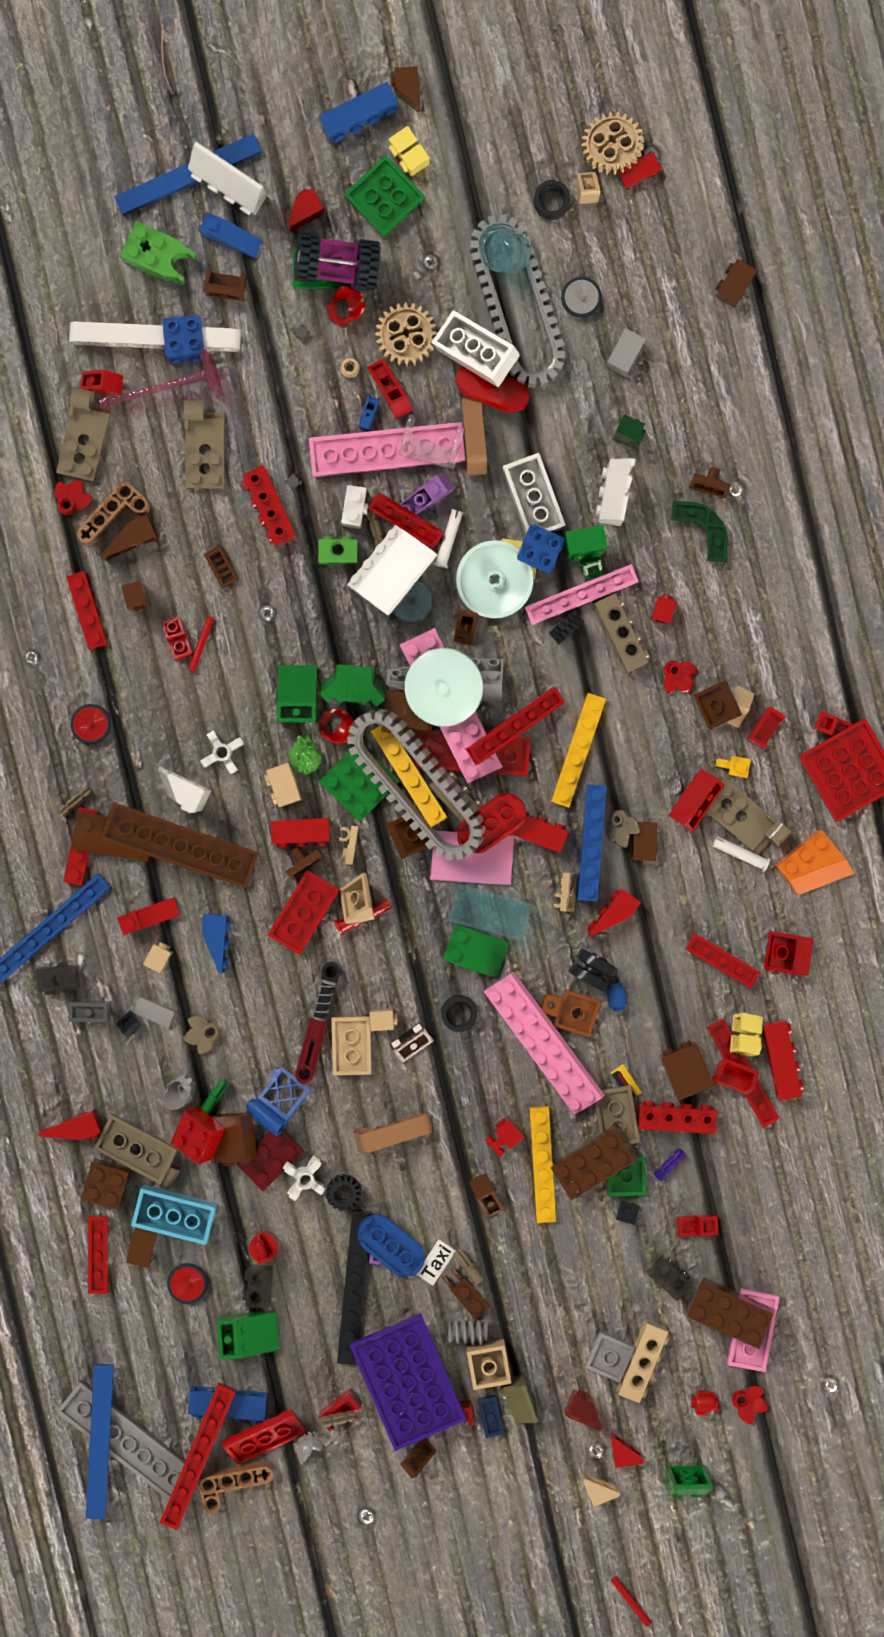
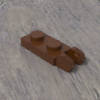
M453 1267L451 1269L452 1274L459 1282L454 1285L446 1275L442 1279L461 1304L476 1319L490 1305L468 1279L463 1277Z

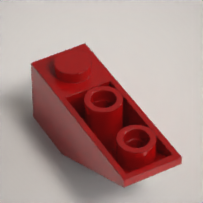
M620 888L619 891L616 889L610 896L611 902L608 906L604 905L598 912L599 918L596 921L592 920L588 925L587 935L591 937L630 918L641 902L624 889Z

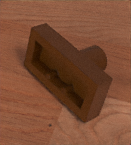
M710 467L707 477L694 473L689 488L725 499L730 491L731 484L719 481L720 470L716 467Z
M300 846L296 847L290 853L297 864L286 870V873L291 879H294L324 859L319 850L306 856Z
M427 1438L422 1439L415 1444L400 1465L413 1479L417 1477L437 1451Z

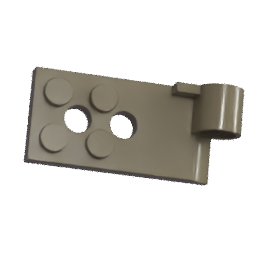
M73 387L68 412L69 420L56 473L95 483L112 407L93 403V391ZM86 435L89 437L87 445L79 443L81 436ZM78 454L85 456V461L82 464L75 462V457Z
M184 400L186 489H225V412H205L204 400ZM207 445L210 447L208 455L200 453L202 446ZM207 464L210 466L208 474L200 473L202 465Z
M723 777L721 782L725 784V787L713 802L707 814L757 855L770 841L780 847L792 832ZM725 798L731 801V807L727 810L721 806V802ZM738 811H743L746 814L743 822H739L736 819Z
M114 1114L110 1115L94 1149L150 1180L172 1188L181 1171L178 1166L172 1164L178 1149ZM117 1135H121L124 1138L122 1146L116 1143ZM134 1144H138L141 1147V1152L138 1155L132 1151Z

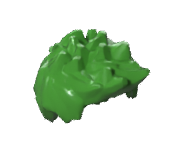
M298 735L297 742L293 743V747L289 751L291 766L298 773L307 775L315 772L321 764L322 756L309 735L306 738Z

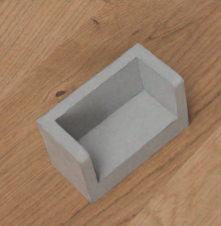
M625 328L607 361L606 367L626 377L645 342V338Z

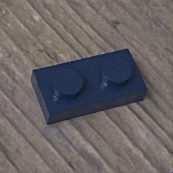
M492 1395L478 1398L485 1437L503 1435L504 1429L497 1396Z

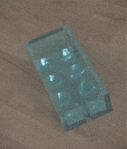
M457 883L453 898L456 904L452 903L448 921L519 941L523 940L532 903L516 898L512 902L511 897Z

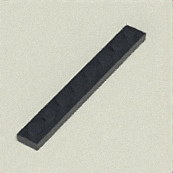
M352 1210L337 1363L356 1365V1359L350 1348V1343L359 1339L367 1251L359 1243L357 1232L360 1223L370 1216L372 1211Z

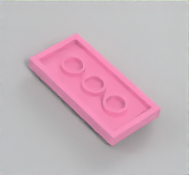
M741 1288L740 1294L774 1308L775 1312L760 1349L731 1337L727 1365L766 1372L780 1297L776 1294Z

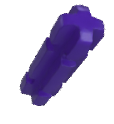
M677 1148L673 1152L674 1155H671L661 1165L662 1168H658L654 1173L658 1180L663 1181L666 1178V1174H669L679 1164L678 1161L686 1156L680 1148Z

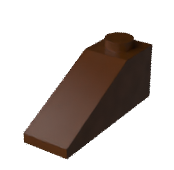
M143 514L134 516L133 520L128 522L101 554L102 559L107 561L158 539L150 517Z

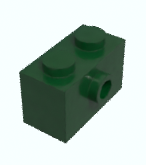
M624 414L613 440L631 448H634L636 444L640 445L646 433V430L643 429L645 423Z

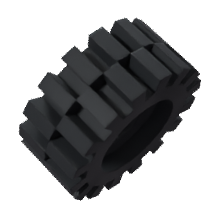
M574 610L555 626L549 634L559 645L577 630L584 621Z
M345 1174L335 1176L334 1179L330 1180L326 1189V1199H328L329 1205H332L334 1209H339V1211H348L350 1208H354L359 1202L361 1195L360 1184L357 1183L356 1178L353 1179L349 1174L348 1176ZM342 1185L349 1187L351 1190L350 1197L344 1200L336 1195L337 1188Z

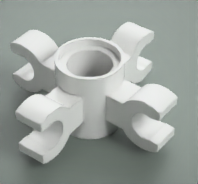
M215 731L208 733L207 736L214 749L213 754L200 761L203 767L206 768L219 760L224 762L230 774L238 771L231 756L232 751L244 745L241 737L226 745L221 743ZM221 747L227 749V755L224 758L218 756V750Z
M313 1155L307 1167L296 1168L288 1161L283 1166L284 1172L295 1177L296 1180L287 1192L294 1201L299 1197L302 1189L312 1188L321 1195L325 1191L324 1184L313 1177L314 1172L322 1164L319 1158ZM302 1176H309L307 1180L300 1181V1178Z

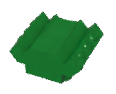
M338 664L336 665V673L331 674L323 681L320 695L326 702L335 697L339 703L343 701L357 702L364 706L371 700L377 707L385 700L387 686L380 678H375V668Z

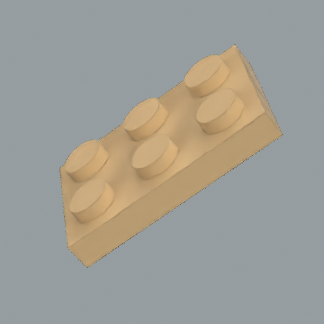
M370 1016L332 1017L333 1075L371 1074Z

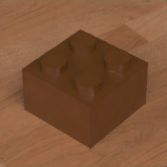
M95 1158L91 1162L81 1200L118 1210L122 1206L132 1169Z

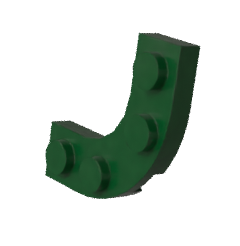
M672 501L671 521L695 523L703 528L706 533L708 542L706 562L726 563L728 547L727 530L723 521L714 510L697 502Z

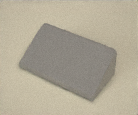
M141 995L134 1013L169 1028L176 1010Z

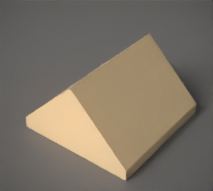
M362 873L340 889L345 924L374 919L367 874Z

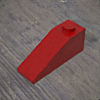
M384 358L367 367L395 419L413 411L407 395Z
M93 1109L45 1128L38 1134L39 1137L74 1140L88 1138L91 1141L100 1137L99 1133L103 1131V1127L96 1110Z

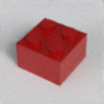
M196 1107L184 1111L170 1143L199 1165L212 1160L226 1128L202 1109Z

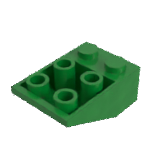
M279 665L277 691L278 723H317V665Z
M277 1311L219 1315L217 1331L220 1360L243 1358L279 1350Z

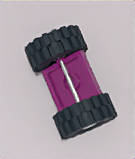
M299 232L295 253V281L315 283L316 279L351 283L354 285L353 288L358 290H375L381 258L380 242L359 239L358 244L320 239V233Z

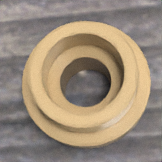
M347 358L341 363V372L345 377L353 378L357 376L360 366L355 359ZM351 365L354 369L353 371H347V367Z

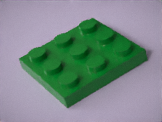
M386 154L344 194V197L383 238L425 200V195Z
M368 750L397 785L400 781ZM349 751L319 783L361 822L389 791L387 790L382 794L378 788L383 783L379 781L374 784L370 779L375 774L371 772L366 775L363 771L367 766L364 762L358 766L355 762L359 757L358 753L351 756Z

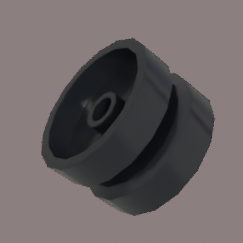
M581 948L577 958L586 965L582 966L578 963H572L568 972L605 992L609 982L600 975L604 974L608 977H614L618 968L608 963V960Z

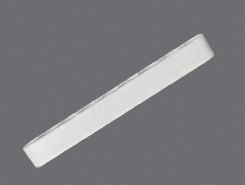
M70 322V344L165 349L163 325ZM202 327L206 351H240V330Z

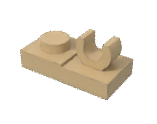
M351 826V831L347 827H341L340 829L347 832V837H339V840H349L347 848L343 849L342 859H345V864L353 865L359 826Z
M563 872L560 882L562 893L555 894L556 897H560L561 902L560 904L553 905L556 908H560V911H575L579 874Z

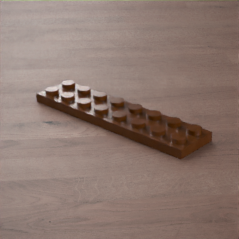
M115 802L111 804L99 838L245 889L248 886L259 852Z

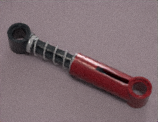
M335 961L327 962L322 968V986H320L321 991L318 994V1002L315 1003L317 1004L316 1010L313 1011L315 1014L309 1018L295 1071V1078L301 1084L310 1083L315 1075L328 1025L326 1013L329 1012L328 1006L331 1003L330 998L333 995V987H335L341 974V966ZM327 967H335L337 974L329 976L326 972ZM310 1045L314 1046L310 1062L306 1063ZM308 1069L310 1076L307 1078L302 1077L300 1070Z

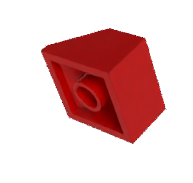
M769 931L764 969L809 976L814 938Z

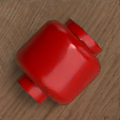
M698 1390L696 1396H692L691 1408H695V1413L698 1416L713 1417L719 1410V1397H716V1393L713 1391Z

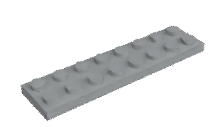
M81 1380L56 1412L90 1438L93 1389ZM112 1404L109 1454L169 1500L185 1461Z

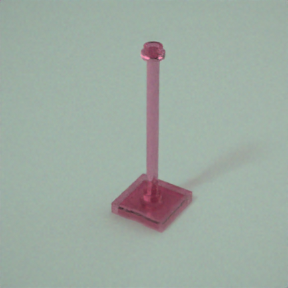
M207 349L199 351L204 368L202 372L107 398L105 395L99 399L101 408L103 410H110V406L201 380L207 381L209 390L216 397L224 395L215 359Z

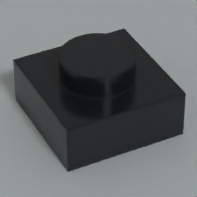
M131 1010L116 1023L127 1038L142 1025Z
M621 1200L616 1220L635 1225L640 1206Z

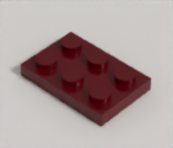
M285 1130L278 1136L273 1135L269 1131L256 1143L257 1158L251 1160L248 1165L239 1166L238 1163L236 1165L264 1191L285 1170L283 1169L287 1161L292 1163L304 1152V1149Z

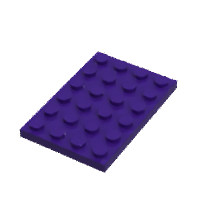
M422 1313L350 1343V1348L394 1451L466 1421L465 1414Z

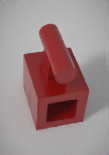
M507 1117L506 1119H500L495 1124L494 1132L498 1138L494 1140L489 1135L485 1138V1141L501 1157L505 1153L501 1146L505 1144L509 1149H512L524 1138V1134Z

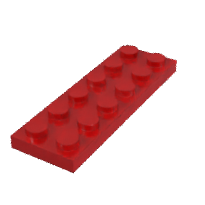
M428 731L427 738L415 737V740L419 738L423 743L418 748L420 751H423L425 748L430 751L431 754L426 757L427 760L430 761L435 757L439 762L434 766L436 770L442 766L445 770L461 771L442 731ZM517 737L498 750L496 754L502 764V768L491 773L528 776L531 738ZM414 759L413 764L415 765V767L421 768V766Z

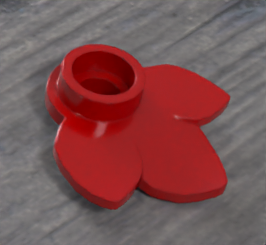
M80 479L72 481L68 486L62 482H58L55 486L54 495L58 499L57 506L64 515H71L76 510H84L92 501L91 495L84 494V486ZM70 502V508L66 509L64 507L65 503Z
M675 660L668 661L663 668L665 675L664 689L669 694H672L676 689L683 692H691L693 688L691 676L698 672L696 666L687 661L681 663ZM675 667L676 672L672 674L671 669Z
M750 1386L746 1390H737L732 1395V1403L738 1409V1416L748 1424H753L754 1413L768 1411L766 1402L761 1398L764 1392L763 1388ZM740 1396L744 1397V1400L742 1402L738 1401V1398Z

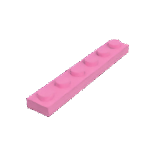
M632 564L528 605L525 607V611L531 625H534L634 585L639 581Z

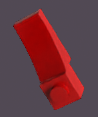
M175 897L122 915L117 917L124 936L180 916L181 914Z

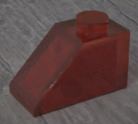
M573 1389L564 1409L565 1416L601 1431L602 1425L589 1393Z

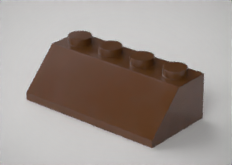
M77 811L71 849L148 862V855L99 839L107 816Z

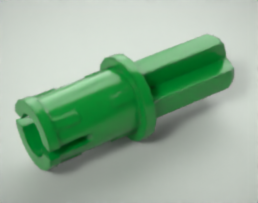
M220 1079L212 1092L208 1093L209 1096L200 1109L210 1115L216 1104L221 1102V1097L230 1084L226 1080Z

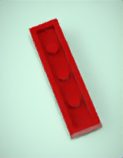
M379 491L368 507L373 513L403 529L432 549H434L444 531Z
M82 571L66 576L88 649L93 650L108 645L86 572Z
M83 807L78 808V811L92 814L99 813V811L92 810ZM70 847L63 882L80 886L84 885L90 852L73 850Z
M693 933L684 948L750 989L761 973L696 933Z
M88 1216V1294H107L108 1216Z

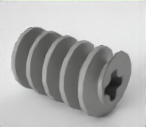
M449 1319V1343H452L453 1338H455L457 1344H459L461 1339H463L464 1344H467L470 1339L472 1345L478 1340L479 1345L482 1346L484 1340L487 1342L488 1322L484 1321L483 1326H481L480 1320H477L474 1326L472 1320H469L466 1325L464 1319L461 1320L460 1324H458L457 1319H454L451 1324Z

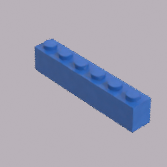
M586 785L576 898L578 900H598L607 786Z

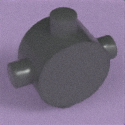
M301 324L296 331H293V334L297 335L300 342H303L310 335V331H307L304 325Z
M292 474L288 480H285V484H288L292 491H295V488L302 484V481L298 480L295 476L296 474Z

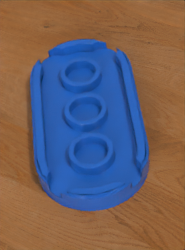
M374 1214L366 1217L360 1223L357 1232L359 1243L363 1249L394 1274L400 1277L412 1276L421 1270L425 1260L422 1246L388 1217Z

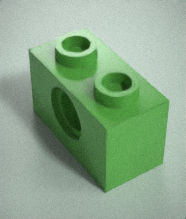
M323 536V539H319V565H358V541L354 540L352 536H343L342 539H334V536ZM342 546L344 548L343 553L335 555L333 553L334 547Z

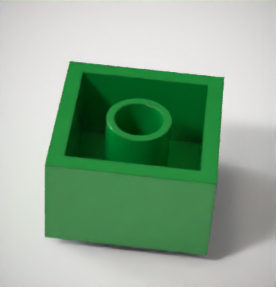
M604 525L567 531L563 536L565 538L567 560L572 559V562L581 561L585 556H591V558L602 557V554L608 548Z

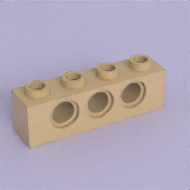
M648 1319L644 1320L634 1345L633 1355L621 1382L618 1384V1395L640 1403L641 1399L646 1397L648 1392L647 1384L649 1380L652 1381L655 1375L654 1367L656 1362H660L662 1347L667 1345L670 1337L667 1327ZM650 1340L656 1341L653 1347H648L647 1343ZM642 1358L649 1359L646 1365L639 1363ZM635 1376L642 1377L641 1381L637 1383L633 1382L632 1379Z

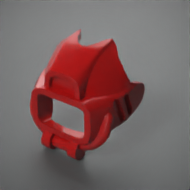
M342 286L336 290L330 300V304L326 305V308L329 311L330 321L333 320L337 325L345 326L349 322L358 319L363 314L366 306L363 304L362 293L347 286ZM346 301L349 317L338 318L336 302Z
M332 708L329 711L324 710L322 717L317 720L320 723L319 732L321 736L333 743L347 742V737L352 734L348 731L351 725L354 724L353 718L349 713L340 708ZM332 714H337L342 718V722L334 734H331L325 730L324 726Z

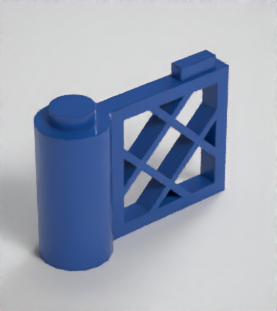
M276 1067L269 1076L272 1080L258 1098H252L246 1105V1113L252 1112V1118L275 1136H278L284 1130L289 1119L312 1091L305 1084L299 1083L283 1067L280 1069ZM284 1073L288 1076L289 1085L279 1086L278 1079ZM301 1086L305 1092L301 1097L294 1098L293 1087ZM289 1088L290 1098L280 1100L279 1089ZM271 1090H276L277 1100L269 1101L265 1098L266 1094ZM291 1101V1110L286 1115L281 1111V1103Z

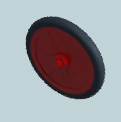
M83 705L72 715L71 731L75 738L84 744L100 743L110 732V716L99 705Z
M180 1264L168 1276V1291L180 1303H195L206 1293L208 1287L207 1276L195 1264Z

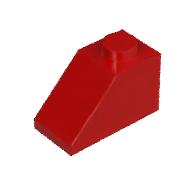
M313 188L309 190L304 189L295 197L288 221L291 232L325 214L324 208Z
M105 369L82 371L80 388L97 394L121 395L123 375Z

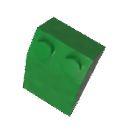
M456 922L443 960L497 978L510 942Z
M666 1465V1489L668 1495L672 1497H682L683 1495L701 1497L702 1495H708L713 1489L704 1465Z

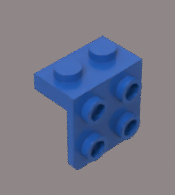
M199 315L163 319L165 356L169 363L180 365L186 361L200 363L202 360H207L203 342L202 320Z
M531 524L518 552L517 560L541 572L551 574L565 538Z

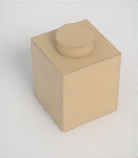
M163 942L155 943L143 965L158 973H162L173 951L169 950L170 946Z
M393 1009L370 1010L371 1031L394 1030V1025H398L397 1013H393Z

